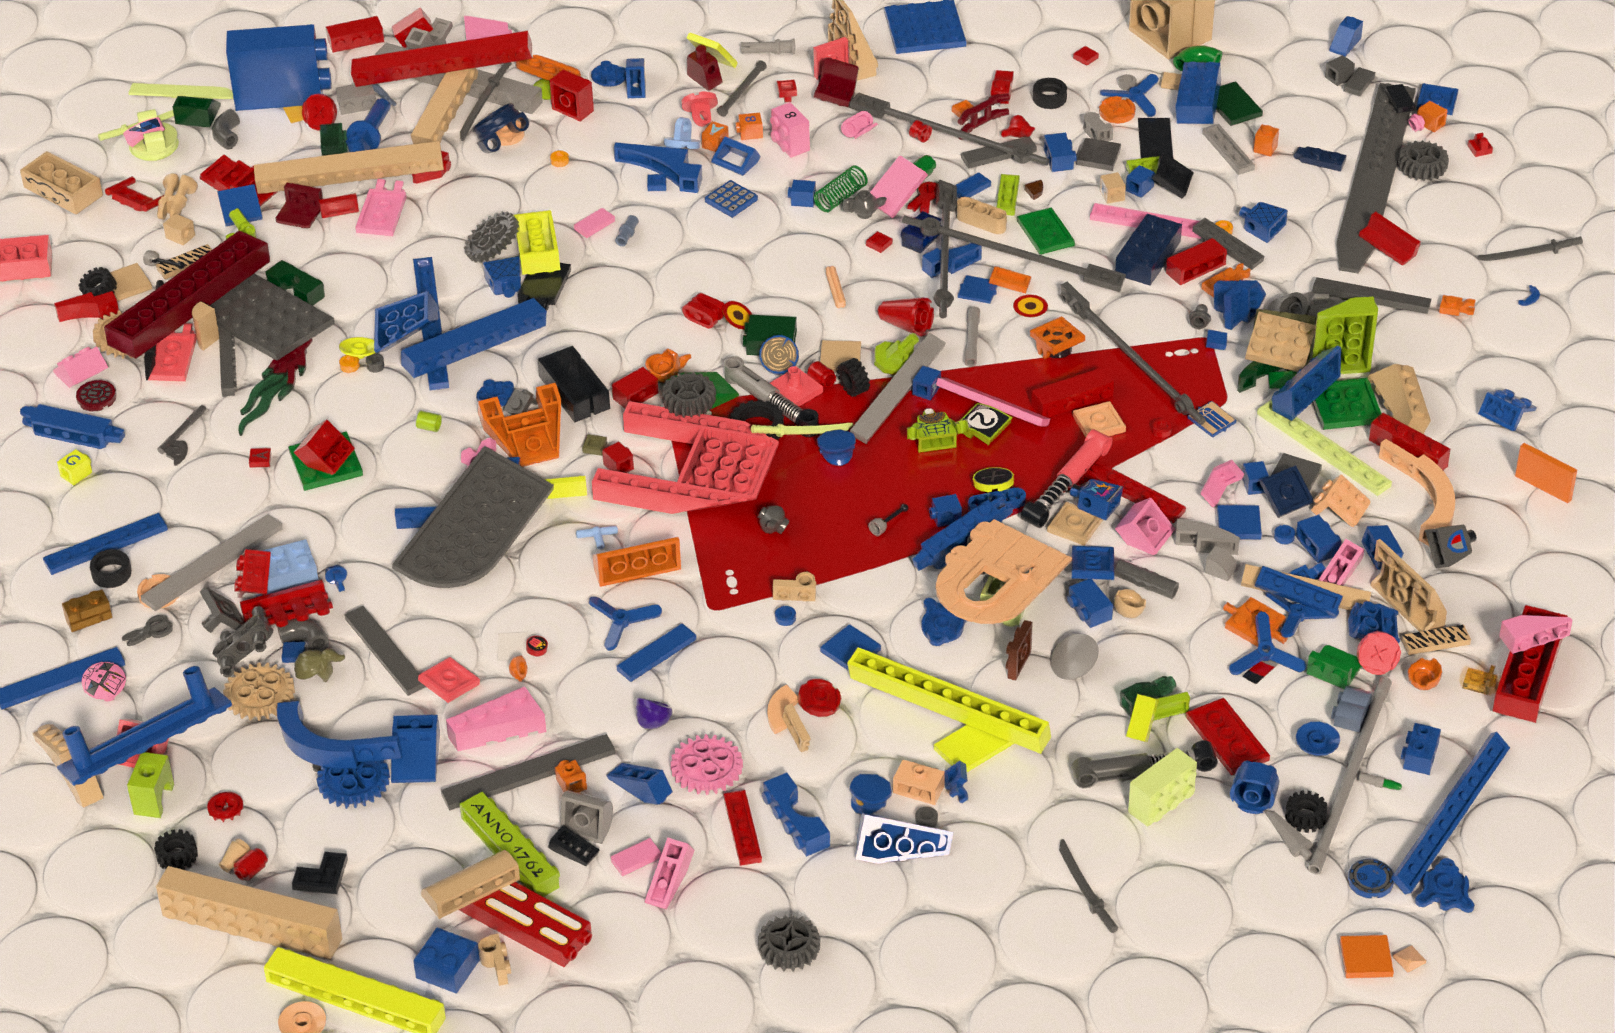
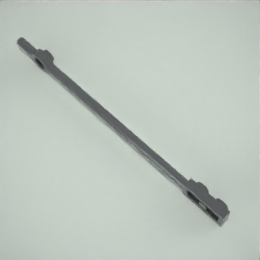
M858 93L850 101L851 109L860 112L866 111L879 118L887 114L912 123L920 120L924 125L931 126L933 130L1014 155V160L1021 164L1029 161L1046 166L1049 164L1048 158L1033 154L1032 149L1028 146L1014 148L892 109L890 108V102Z
M939 180L937 184L936 206L942 209V226L949 228L950 211L954 212L957 203V186ZM943 234L941 237L940 289L933 296L935 304L939 307L940 318L947 317V308L954 301V296L948 291L949 236Z
M904 215L902 223L919 227L926 236H935L939 233L1083 275V282L1117 292L1121 291L1126 274L1093 264H1089L1087 269L940 226V222L935 218L928 217L919 220Z
M1068 281L1061 284V299L1072 308L1075 314H1078L1084 320L1089 318L1176 401L1175 408L1179 413L1183 415L1189 414L1200 425L1205 423L1206 419L1194 408L1188 395H1180L1090 309V302Z

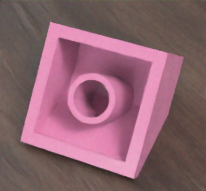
M1148 498L1134 504L1115 530L1127 545L1155 555L1175 531V528L1153 499Z

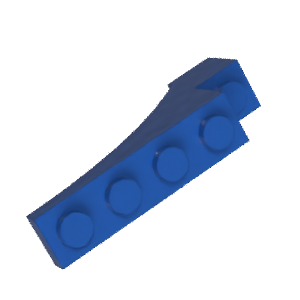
M615 142V162L629 163L650 169L659 174H666V178L676 184L681 192H699L702 182V165L689 164L688 149Z

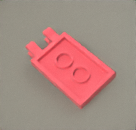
M185 323L182 333H175L174 331L156 344L155 366L148 380L186 381L197 340L196 334L192 331V323Z

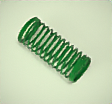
M851 166L815 192V204L823 212L828 213L832 211L844 199L849 198L867 185L868 178L866 173L859 166ZM852 168L858 169L863 174L865 178V183L860 173H858L856 170ZM851 170L855 171L861 177L863 182L862 185L858 176L855 173L851 172ZM852 174L856 176L860 184L857 183ZM818 193H820V199L822 203L829 209H826L821 205L818 198ZM821 193L823 194L825 201L830 205V207L824 203L821 197Z

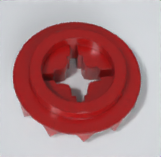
M233 792L219 793L213 796L207 804L209 816H212L215 821L221 819L223 823L226 819L233 821L234 816H240L241 810L244 809L242 798ZM226 803H228L229 807L227 808V810L223 811L222 809L226 806Z

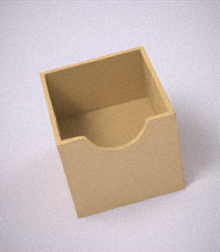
M1131 0L1129 31L1168 60L1172 59L1188 47L1202 45L1212 40L1215 0Z

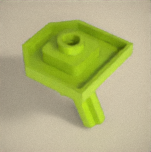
M912 333L902 342L899 340L895 343L885 341L877 345L874 350V365L883 373L895 375L913 354L914 345L919 342V338L915 333Z

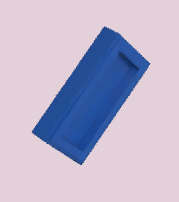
M978 172L956 184L957 197H972L989 188L991 180Z

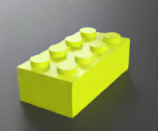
M551 210L515 214L514 216L519 221L518 225L520 226L517 228L519 232L516 233L522 275L561 270Z

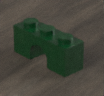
M283 260L265 271L267 281L285 291L293 288L294 296L312 306L325 297L324 285L321 280L310 276Z

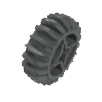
M1415 140L1414 143L1408 142L1400 150L1398 156L1400 171L1404 172V175H1409L1410 179L1416 178V180L1422 179L1423 181L1426 179L1432 181L1433 178L1439 179V176H1443L1449 163L1447 150H1444L1443 146H1437V143L1432 144L1430 141L1424 142L1423 140L1421 142Z
M685 372L683 375L678 373L677 377L671 376V379L666 380L665 385H663L661 394L665 409H668L669 413H675V416L682 415L683 418L686 416L692 418L693 415L700 417L701 413L707 414V410L712 409L716 401V389L713 381H710L708 376L703 377L702 373L696 375L695 372L692 374Z
M784 914L783 918L780 919L776 916L774 922L768 920L766 926H762L761 933L758 936V950L767 966L773 964L775 970L779 967L782 968L783 972L786 969H791L794 972L797 967L803 970L804 964L810 966L812 960H816L817 953L820 950V936L811 920L805 922L803 916L797 919L795 914L792 917H787Z

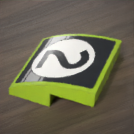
M977 403L961 419L968 420L970 430L964 431L962 434L970 439L976 436L989 445L1011 423L1012 417L994 407Z

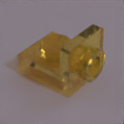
M1491 665L1489 673L1468 668L1462 688L1488 695L1490 688H1495L1498 675L1494 674L1495 666Z

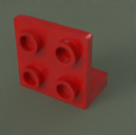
M245 549L243 554L239 555L236 571H240V574L235 579L234 592H238L237 597L242 598L244 593L267 594L271 552Z

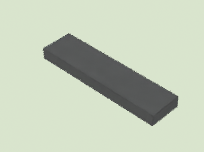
M1030 136L1001 143L1014 148L1028 146L1032 149V153L1037 152V146ZM983 147L962 152L961 158L969 169L1014 158V155L990 147Z
M1203 218L1193 226L1192 231L1206 241L1214 238L1227 249L1229 256L1243 263L1251 270L1264 261V255L1207 218Z

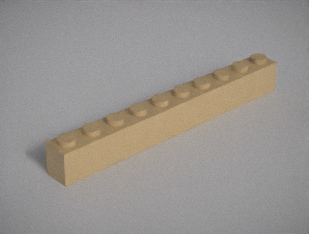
M440 141L254 165L258 194L284 191V186L287 182L315 187L444 170Z

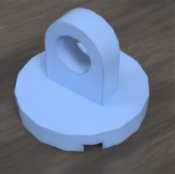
M680 117L675 123L674 137L664 138V145L679 149L684 147L699 149L701 141L691 139V120Z

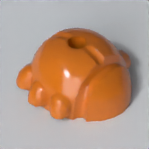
M520 655L510 661L509 672L512 677L522 682L526 677L528 667L525 659Z

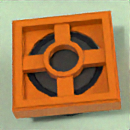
M1062 316L1030 330V336L1036 340L1038 354H1043L1044 359L1049 357H1067L1071 354L1073 346L1085 341V335Z

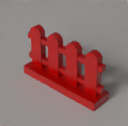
M322 580L240 602L245 623L252 618V610L260 606L266 611L265 617L268 618L269 625L275 624L277 627H284L288 625V620L295 618L297 621H306L309 619V615L317 613L319 616L327 615L330 613V609L333 608L332 602H327L328 594L325 592Z

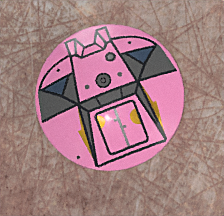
M100 662L90 666L82 677L84 692L93 698L103 699L107 702L114 700L115 696L123 690L126 683L124 671L118 665L110 662Z

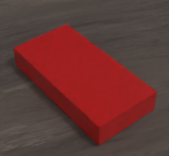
M356 193L319 200L322 218L359 212Z

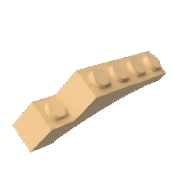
M46 724L39 727L38 731L32 734L35 741L43 748L57 767L72 758L63 737V732L53 724ZM62 775L76 802L83 808L104 798L96 776L89 778L83 784L73 786Z

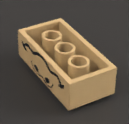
M48 151L20 169L24 188L76 215L103 196L98 177Z

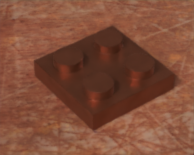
M1024 620L1021 627L1016 628L1013 642L1010 641L1007 645L1006 654H1009L1006 662L1008 679L1017 680L1031 654L1033 625L1031 621Z

